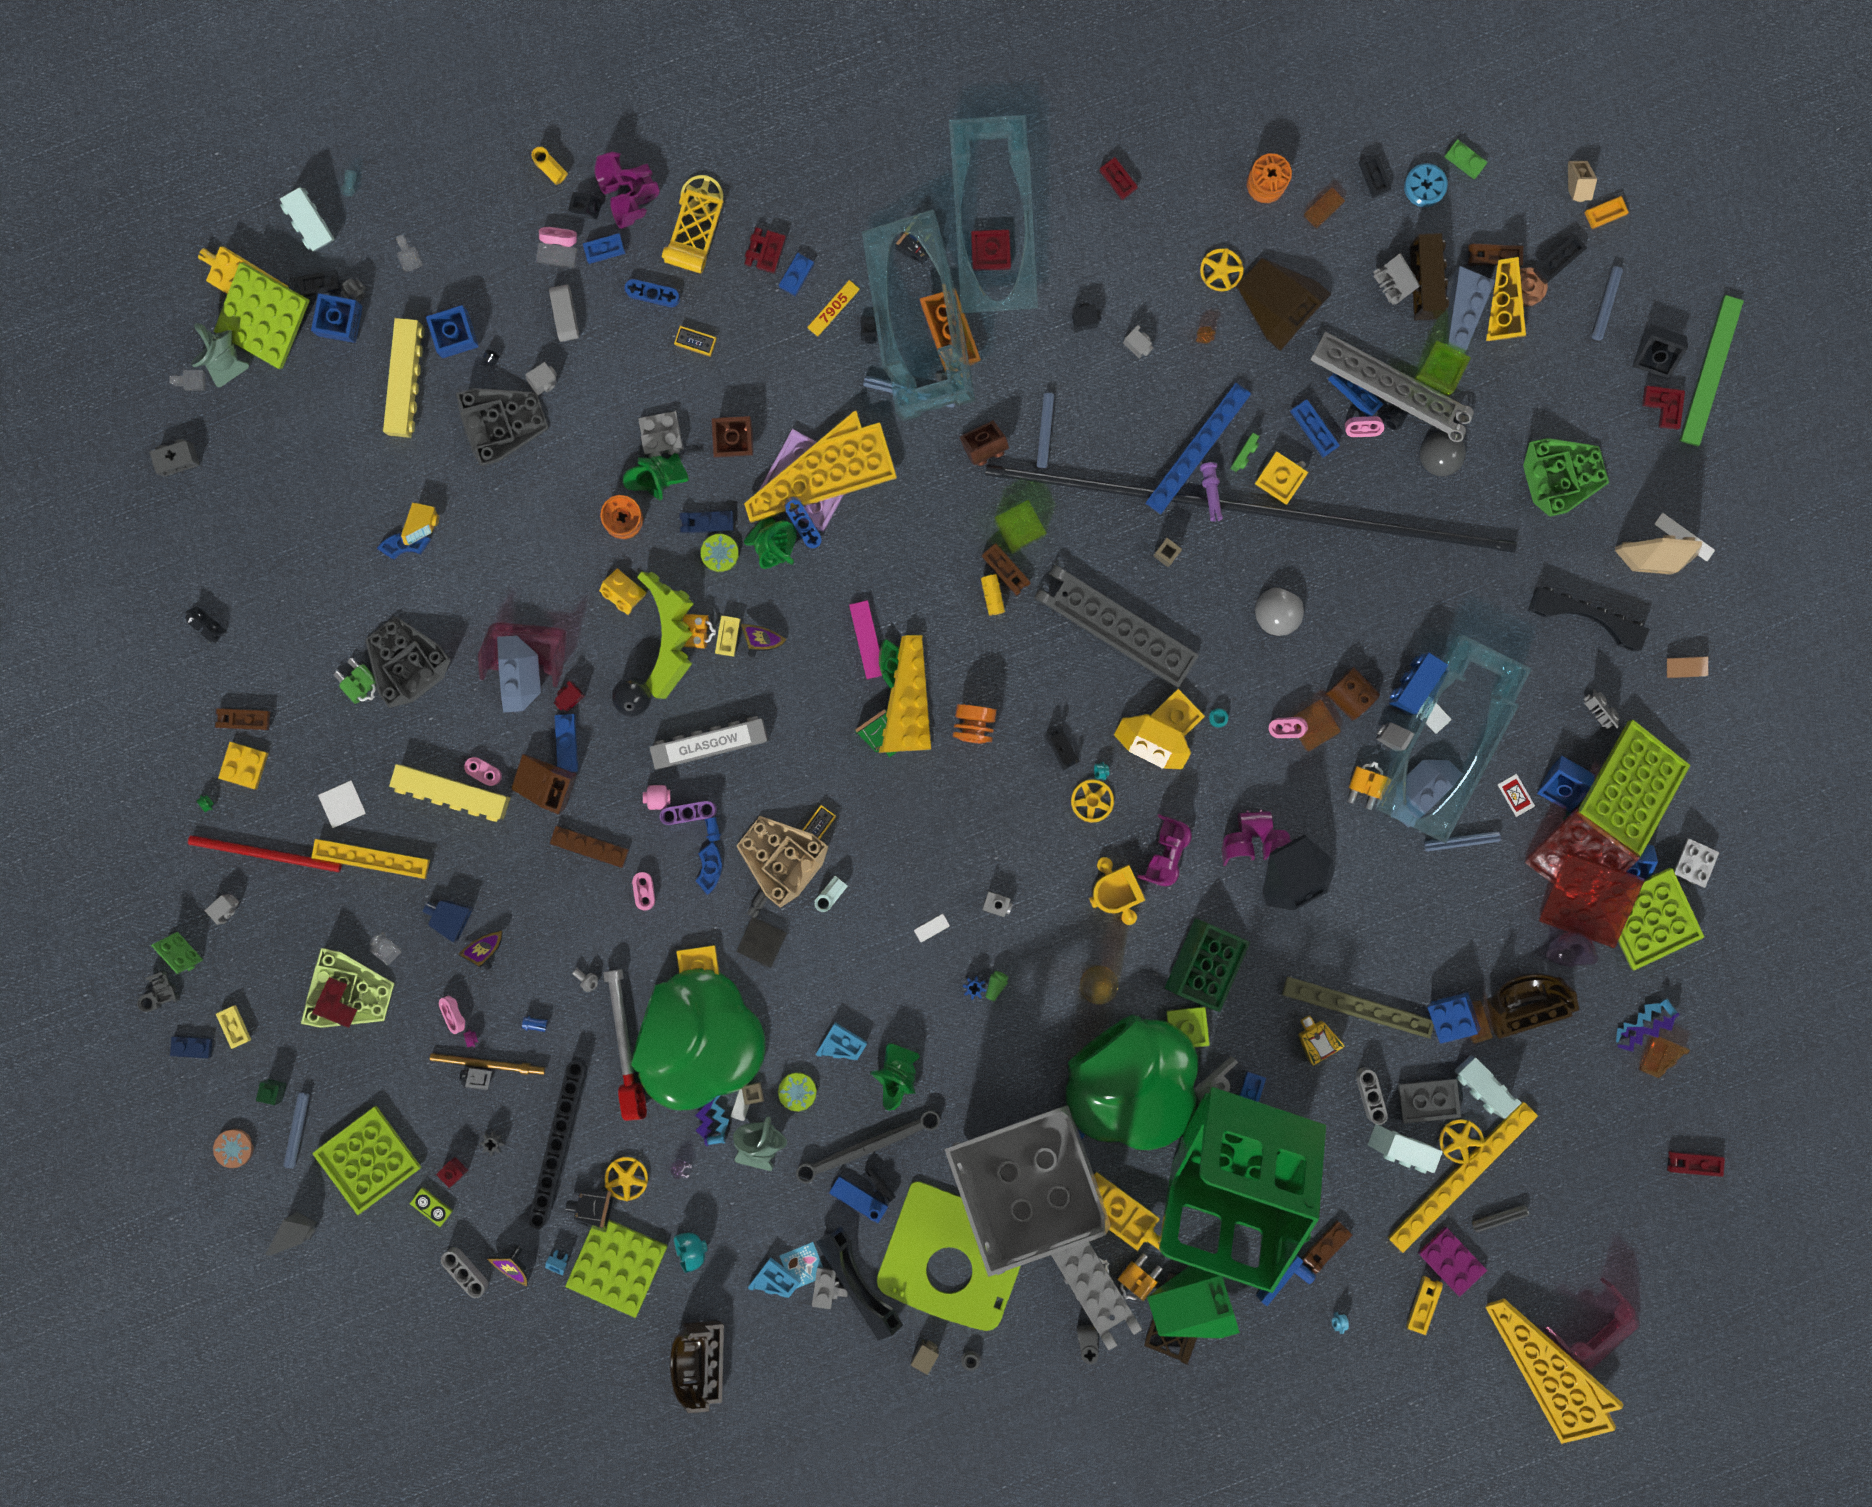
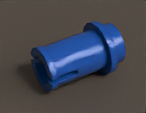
M717 817L704 819L708 833L706 838L709 839V842L720 840L721 834H719Z
M528 1015V1017L523 1018L522 1028L526 1031L530 1029L546 1032L548 1020L535 1019Z

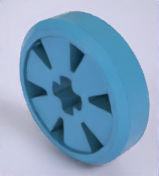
M1419 164L1406 176L1404 182L1405 194L1417 206H1433L1443 198L1447 191V177L1442 169L1434 164ZM1424 181H1426V184H1430L1427 189L1425 186H1422Z

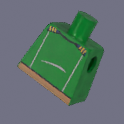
M885 709L855 729L856 733L876 753L879 752L880 746L883 744L884 736L882 734L887 724V712ZM885 752V753H886V754L888 755V757L890 758V757H892L893 755H895L897 752Z

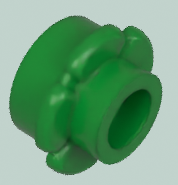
M200 795L196 802L205 813L209 810L212 811L211 806L214 803L207 795L205 797Z

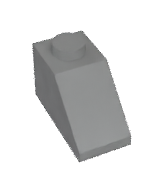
M1389 722L1380 726L1377 731L1379 735L1376 739L1395 752L1404 751L1415 734Z

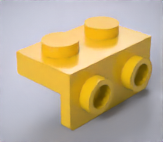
M618 568L602 582L599 590L604 598L613 602L620 611L625 612L627 615L631 613L633 607L646 595L642 588Z

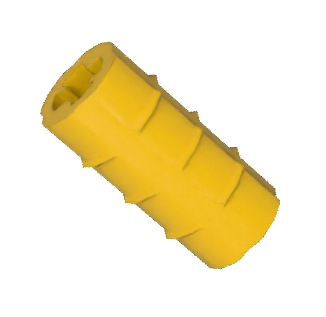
M997 574L982 577V588L989 616L1004 613V602Z

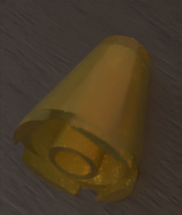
M1093 966L1083 974L1080 981V990L1089 1002L1105 1004L1115 997L1118 991V979L1109 968Z

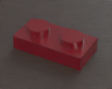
M1115 157L1099 169L1100 173L1122 201L1138 189V186Z

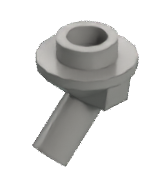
M578 968L572 972L581 981L580 986L584 991L590 992L597 987V975L592 973L585 975Z

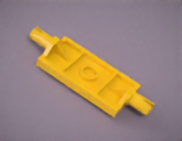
M220 247L217 255H214L205 248L199 252L203 256L198 255V259L212 266L206 281L227 294L239 263L242 262L288 287L226 247Z
M1096 1171L1094 1176L1111 1223L1109 1230L1137 1251L1147 1241L1160 1250L1161 1236L1156 1234L1153 1229L1160 1218Z

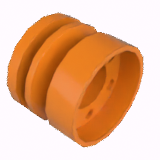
M1271 153L1263 155L1255 161L1247 178V189L1254 200L1261 203H1271L1277 201L1283 195L1292 176L1289 162L1284 157Z
M613 496L605 501L601 508L600 517L602 524L608 533L615 538H632L642 528V511L635 500L628 496ZM622 514L624 517H626L625 523H622V521H618L620 519V515Z
M957 704L955 717L962 719L963 724H954V728L962 729V733L953 732L952 737L964 742L977 744L992 742L993 737L984 735L985 732L994 733L993 729L986 727V723H995L997 710Z

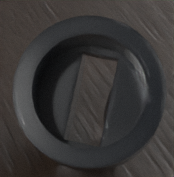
M487 349L482 359L484 364L487 362L488 366H494L500 357L496 352Z

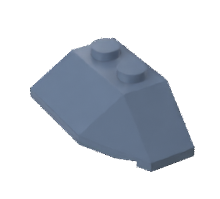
M517 635L497 636L503 713L524 711L541 693L538 654Z
M1422 760L1395 787L1394 815L1409 828L1455 785L1462 773L1449 760Z

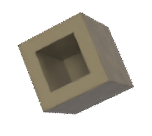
M1166 538L1153 556L1169 567L1182 549Z
M922 1340L911 1359V1366L928 1375L939 1356L938 1346L929 1340L927 1342Z

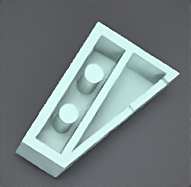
M299 187L280 198L282 202L280 206L286 215L289 214L293 219L291 224L297 232L300 231L303 235L302 241L306 248L317 251L335 239L325 221L317 212V207L314 203L312 204L307 196L309 193L306 188Z
M1470 1055L1454 1070L1458 1075L1456 1079L1463 1086L1467 1084L1470 1087L1471 1091L1469 1092L1477 1100L1481 1099L1485 1103L1483 1107L1490 1114L1495 1113L1505 1119L1521 1104L1476 1057Z
M1375 1124L1368 1142V1146L1384 1154L1383 1158L1392 1162L1397 1159L1399 1164L1408 1168L1413 1165L1415 1170L1425 1174L1426 1171L1435 1173L1443 1152L1431 1145L1411 1137H1406L1396 1131H1390Z

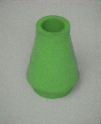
M994 971V974L990 976L985 997L996 1001L998 995L1008 984L1007 980L1009 977L1002 972Z

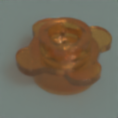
M1209 326L1199 328L1197 330L1198 338H1196V342L1209 343L1215 339L1214 334H1216L1215 330H1212Z

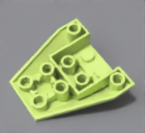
M321 948L306 999L301 1024L320 1028L341 1026L312 1014L329 977L347 984L340 1003L357 1009L351 1024L384 1021L394 983L342 952Z

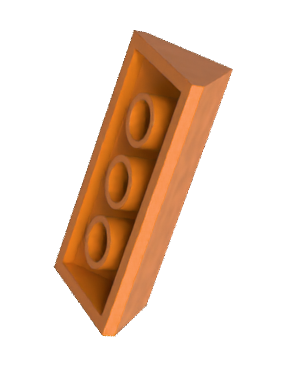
M956 289L920 298L922 309L945 372H959L981 361Z

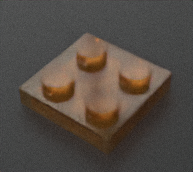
M1321 699L1292 716L1303 718L1307 722L1308 730L1299 738L1307 752L1341 732ZM1296 724L1297 728L1301 729V726Z

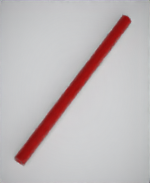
M192 835L188 838V844L334 872H340L342 868L341 863Z

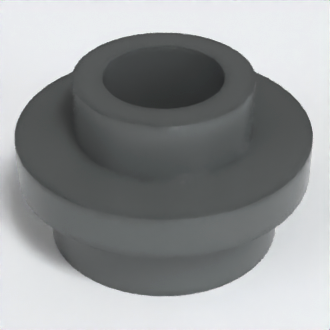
M966 1351L961 1357V1364L966 1370H975L980 1365V1356L975 1351ZM973 1357L974 1362L969 1363L967 1359Z

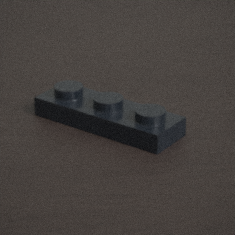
M1574 234L1533 269V272L1544 284H1547L1585 251L1587 247Z

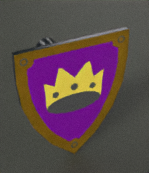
M741 624L750 657H755L757 651L776 649L787 640L767 628Z
M503 932L491 933L473 941L459 952L458 955L478 967L483 966L485 970H489L492 967L489 959L498 950Z
M516 1246L509 1257L487 1258L491 1264L509 1278L524 1286L528 1285V1278L524 1272L526 1267L517 1259L523 1250L520 1246Z

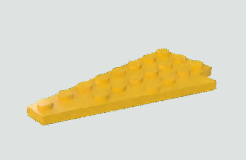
M857 411L852 412L744 503L750 523L786 512L785 502L790 497L799 498L802 504L807 506L896 479L897 476L880 422L861 428ZM794 503L790 504V509H797V505Z
M1506 1299L1494 1301L1486 1305L1485 1308L1561 1444L1615 1431L1616 1425L1608 1412L1622 1409L1623 1403Z

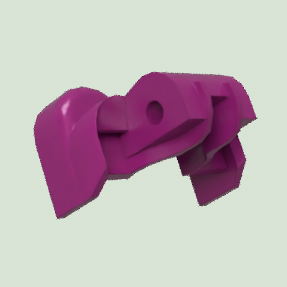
M610 152L597 156L594 171L597 183L603 194L615 192L621 185H628L631 190L627 194L612 197L610 201L614 220L618 227L622 229L633 225L635 220L641 219L646 215L647 210L644 208L640 209L638 205L654 200L659 195L660 190L658 183L653 182L651 178L653 173L649 169L648 164L629 170H622L620 165L621 153Z
M1261 809L1259 812L1249 813V810H1246L1245 813H1239V832L1228 834L1223 839L1221 849L1223 866L1227 865L1230 858L1237 856H1251V861L1254 860L1255 852L1252 838L1261 837L1263 859L1266 860L1276 848L1291 842L1290 835L1285 830H1273V820L1270 811L1262 812Z
M1157 814L1156 817L1163 820L1158 835V843L1163 844L1165 848L1162 856L1154 854L1149 862L1145 876L1136 875V878L1160 886H1170L1179 877L1178 863L1183 849L1191 841L1192 834L1190 828L1185 823Z

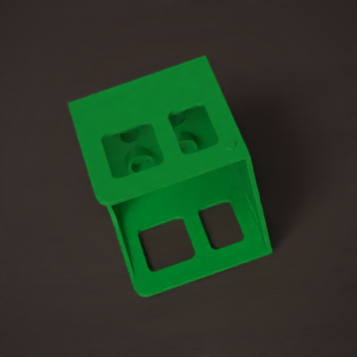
M1212 1087L1210 1092L1205 1093L1183 1134L1179 1150L1171 1165L1159 1243L1161 1253L1169 1259L1273 1293L1319 1220L1326 1125ZM1184 1206L1214 1215L1220 1219L1217 1253L1213 1254L1179 1241L1178 1236L1182 1208ZM1235 1224L1258 1230L1261 1233L1259 1265L1257 1268L1232 1259L1231 1253Z

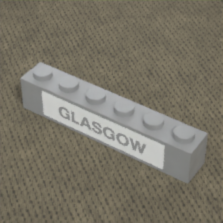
M755 716L747 718L746 723L740 724L739 721L728 723L729 727L721 729V726L709 728L710 732L703 733L700 730L692 732L690 737L676 736L672 738L673 741L665 743V740L656 741L654 746L650 747L654 767L658 770L769 742L764 721Z

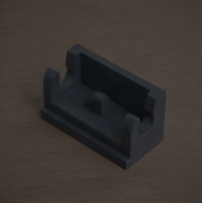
M1062 728L1045 736L1062 770L1080 762Z

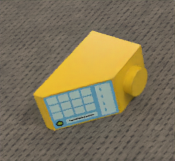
M412 502L401 534L405 545H410L433 533L434 527L439 523V515H437L435 507Z

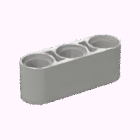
M569 284L549 288L559 341L578 339L579 330Z
M1360 1068L1356 1073V1080L1366 1116L1374 1124L1382 1125L1387 1121L1388 1116L1377 1075L1369 1068ZM1370 1073L1369 1081L1363 1082V1075ZM1375 1091V1098L1369 1101L1368 1094ZM1376 1110H1380V1117L1373 1119V1113Z
M456 1247L450 1248L442 1255V1266L472 1298L482 1296L488 1289V1281L466 1255ZM448 1254L454 1255L456 1261L451 1262L448 1259ZM461 1269H466L469 1275L467 1277L463 1276ZM474 1283H478L481 1286V1291H477L474 1288Z

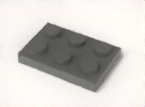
M1456 1078L1398 1084L1401 1121L1403 1124L1461 1118Z

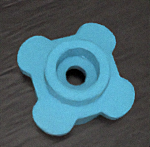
M1334 1312L1332 1326L1340 1334H1344V1331L1348 1330V1318L1345 1314L1339 1315L1338 1312Z

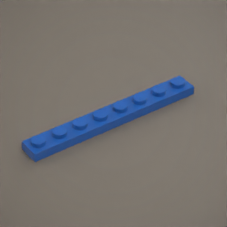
M1238 383L1234 384L1145 504L1160 515L1163 513L1250 397L1251 393Z

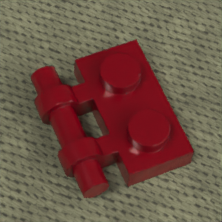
M756 227L754 234H751L750 237L751 243L749 250H746L744 264L751 267L753 260H757V269L775 274L786 236L767 230L766 237L761 236L762 229ZM758 244H763L761 252L757 253Z

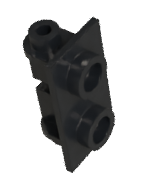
M196 607L186 611V622L197 631L203 627L200 634L209 642L216 643L220 639L218 635L227 632L221 627L220 623L209 617L203 609Z

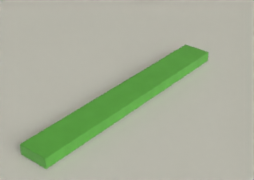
M1727 295L1722 298L1679 439L1681 442L1694 446H1699L1744 300Z

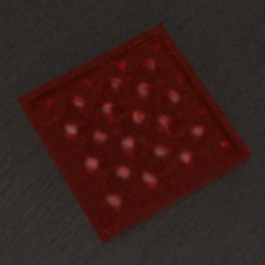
M1576 808L1525 859V863L1583 908L1588 909L1640 859V855L1579 812V808Z
M1567 852L1541 912L1539 922L1615 948L1644 884V878Z

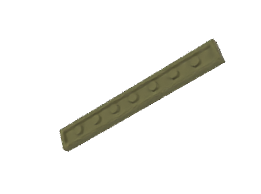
M1286 976L1281 995L1429 1039L1431 1038L1434 1025L1430 1018Z

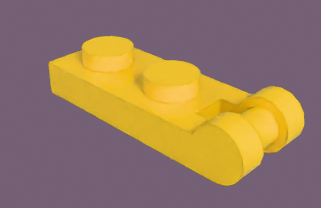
M1426 1276L1421 1278L1420 1287L1406 1324L1407 1329L1426 1335L1442 1291V1282L1437 1280L1435 1282L1431 1281ZM1428 1288L1433 1289L1432 1294L1426 1293Z

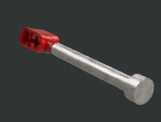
M623 970L603 972L604 982H609L624 1084L620 1085L618 1089L621 1116L625 1121L641 1120L647 1115L644 1088L641 1083L635 1082L634 1069L630 1065L632 1056L620 979H624Z

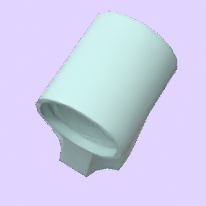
M834 876L816 898V909L820 912L828 911L848 886ZM826 898L829 901V906L826 909H821L818 906L819 899Z

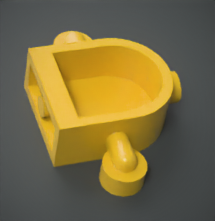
M1102 857L1097 861V868L1105 873V875L1095 882L1092 889V897L1089 898L1093 908L1099 907L1107 913H1119L1122 911V922L1126 925H1132L1136 922L1137 915L1133 910H1130V907L1145 901L1142 891L1129 865L1112 872V861L1107 857Z

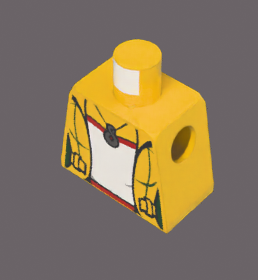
M1310 1015L1300 1020L1305 1030L1299 1033L1298 1036L1306 1057L1313 1066L1345 1047L1323 1021L1315 1024Z

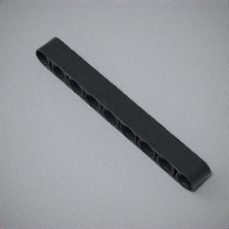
M574 1059L567 1065L528 1219L529 1226L535 1230L544 1227L550 1218L587 1070L586 1062L582 1059ZM573 1064H578L580 1066V1073H576L573 1071ZM569 1082L575 1084V1092L568 1089ZM564 1101L571 1104V1110L564 1109ZM559 1120L565 1121L566 1129L559 1127ZM554 1139L561 1141V1148L555 1147ZM549 1158H554L557 1161L556 1167L549 1164ZM544 1178H551L552 1185H547ZM540 1196H545L548 1203H541ZM535 1215H540L543 1218V1223H538L535 1220Z

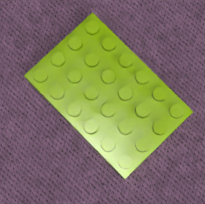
M1629 720L1577 813L1634 858H1640L1687 773L1690 764L1637 722Z

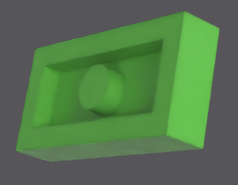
M1458 139L1444 156L1473 179L1478 176L1488 163Z
M1251 434L1230 469L1237 472L1240 468H1245L1249 461L1247 459L1250 452L1254 453L1259 445L1257 442L1258 435Z

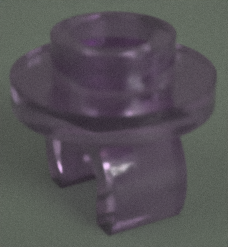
M677 1159L671 1166V1174H673L675 1179H680V1177L689 1178L690 1175L683 1173V1170L687 1167L692 1168V1165Z

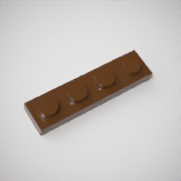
M555 826L550 841L551 845L620 868L624 867L629 849L560 826Z

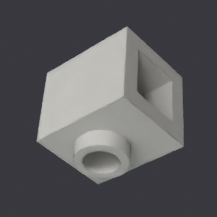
M545 362L525 374L526 380L537 395L544 391H551L555 384H557L555 370L552 366L548 367Z

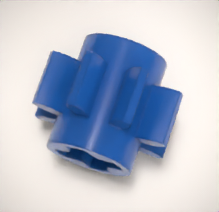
M975 976V980H971L968 977V985L963 984V987L967 988L964 995L970 994L971 1000L974 999V996H978L981 999V991L986 992V989L981 987L985 981L979 982L977 976ZM977 983V987L980 989L973 993L969 986Z

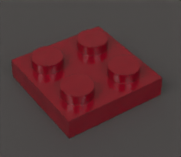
M1009 230L971 231L973 271L1011 269Z

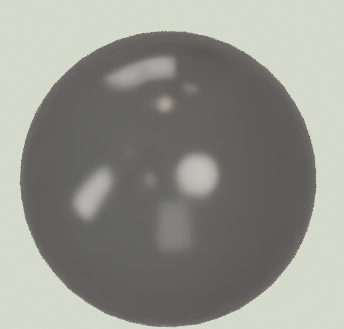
M1444 431L1430 434L1423 441L1420 448L1422 465L1428 472L1436 476L1443 477L1454 474L1462 467L1466 458V448L1463 441L1454 442L1450 440L1448 433Z

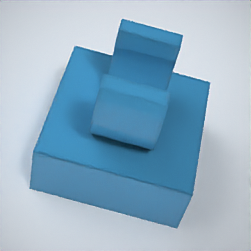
M556 1250L553 1253V1257H548L545 1268L563 1275L567 1267L568 1255L565 1254L564 1258L559 1260L557 1258L559 1251Z

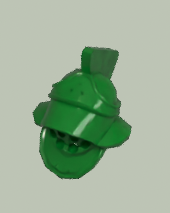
M674 453L669 459L661 456L651 458L638 457L639 466L627 470L623 476L622 484L628 490H647L656 499L661 501L664 489L670 487L671 484L687 482L689 477L678 454Z
M771 516L762 519L744 540V544L747 546L754 545L759 556V565L763 569L771 568L786 561L793 565L794 560L790 555L796 541L797 531L792 523L785 520L776 522Z
M891 1043L887 1044L883 1068L870 1071V1075L883 1085V1107L888 1111L895 1110L901 1104L904 1093L916 1094L913 1082L915 1081L916 1072L913 1063L920 1057L916 1052Z

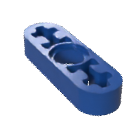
M631 279L625 284V292L633 299L667 307H675L680 302L678 292L670 287ZM636 285L637 289L643 290V296H641V291L636 290L632 293L629 288ZM654 288L658 291L655 298L647 296L649 289ZM661 291H663L665 296H670L673 293L675 299L669 302L666 297H662V300H660L662 296Z
M797 497L788 498L785 502V510L804 543L809 548L818 547L821 544V535L801 500ZM791 503L797 505V510L799 512L797 516L794 509H790ZM801 518H806L809 521L806 527L798 525V521ZM810 530L813 537L817 536L815 542L812 540L808 541L810 538L807 531Z

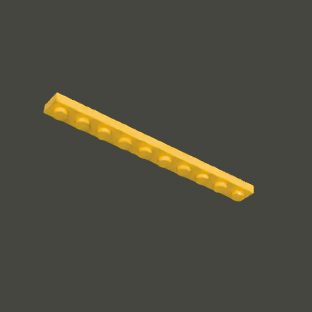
M1522 1101L1484 1139V1148L1481 1155L1473 1162L1460 1164L1398 1226L1388 1239L1404 1253L1538 1115ZM1477 1146L1471 1152L1469 1159L1478 1153L1480 1146Z

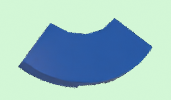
M402 533L385 539L377 549L395 560L400 554L405 552H415L421 555L431 539L425 536L410 545H405L401 537Z
M714 841L698 853L702 861V869L695 881L707 895L716 887L722 872L721 854Z

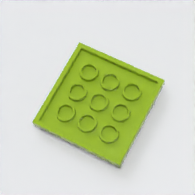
M242 262L239 263L213 332L221 333L232 330V343L274 367L282 369L310 300Z
M1672 868L1661 871L1599 901L1633 971L1704 938L1702 930Z
M377 1106L373 1107L312 1153L357 1215L361 1214L422 1168Z
M609 1219L606 1232L591 1228L565 1287L636 1318L668 1245Z

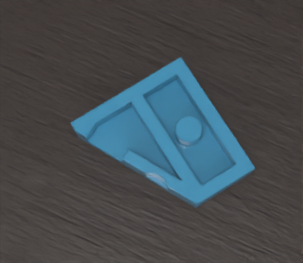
M835 1022L815 1055L858 1060L868 1042Z
M770 1257L749 1284L748 1289L763 1290L768 1294H778L779 1296L789 1298L801 1280Z

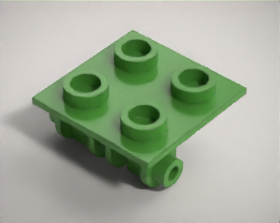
M178 932L151 945L176 974L186 969L191 971L197 963L203 961Z

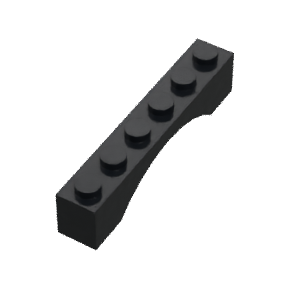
M1546 586L1535 590L1528 609L1529 612L1545 618L1558 614H1576L1587 617L1601 625L1612 636L1616 645L1633 652L1642 650L1650 630L1644 627V624L1641 622H1630L1623 615L1609 614L1605 608L1597 607L1596 609L1591 607L1589 602L1583 600L1575 601L1572 599V596L1561 593V595L1554 593V589Z
M842 1226L828 1231L816 1243L878 1341L894 1335L903 1326V1323L894 1309L877 1297L863 1280L854 1261L852 1242Z

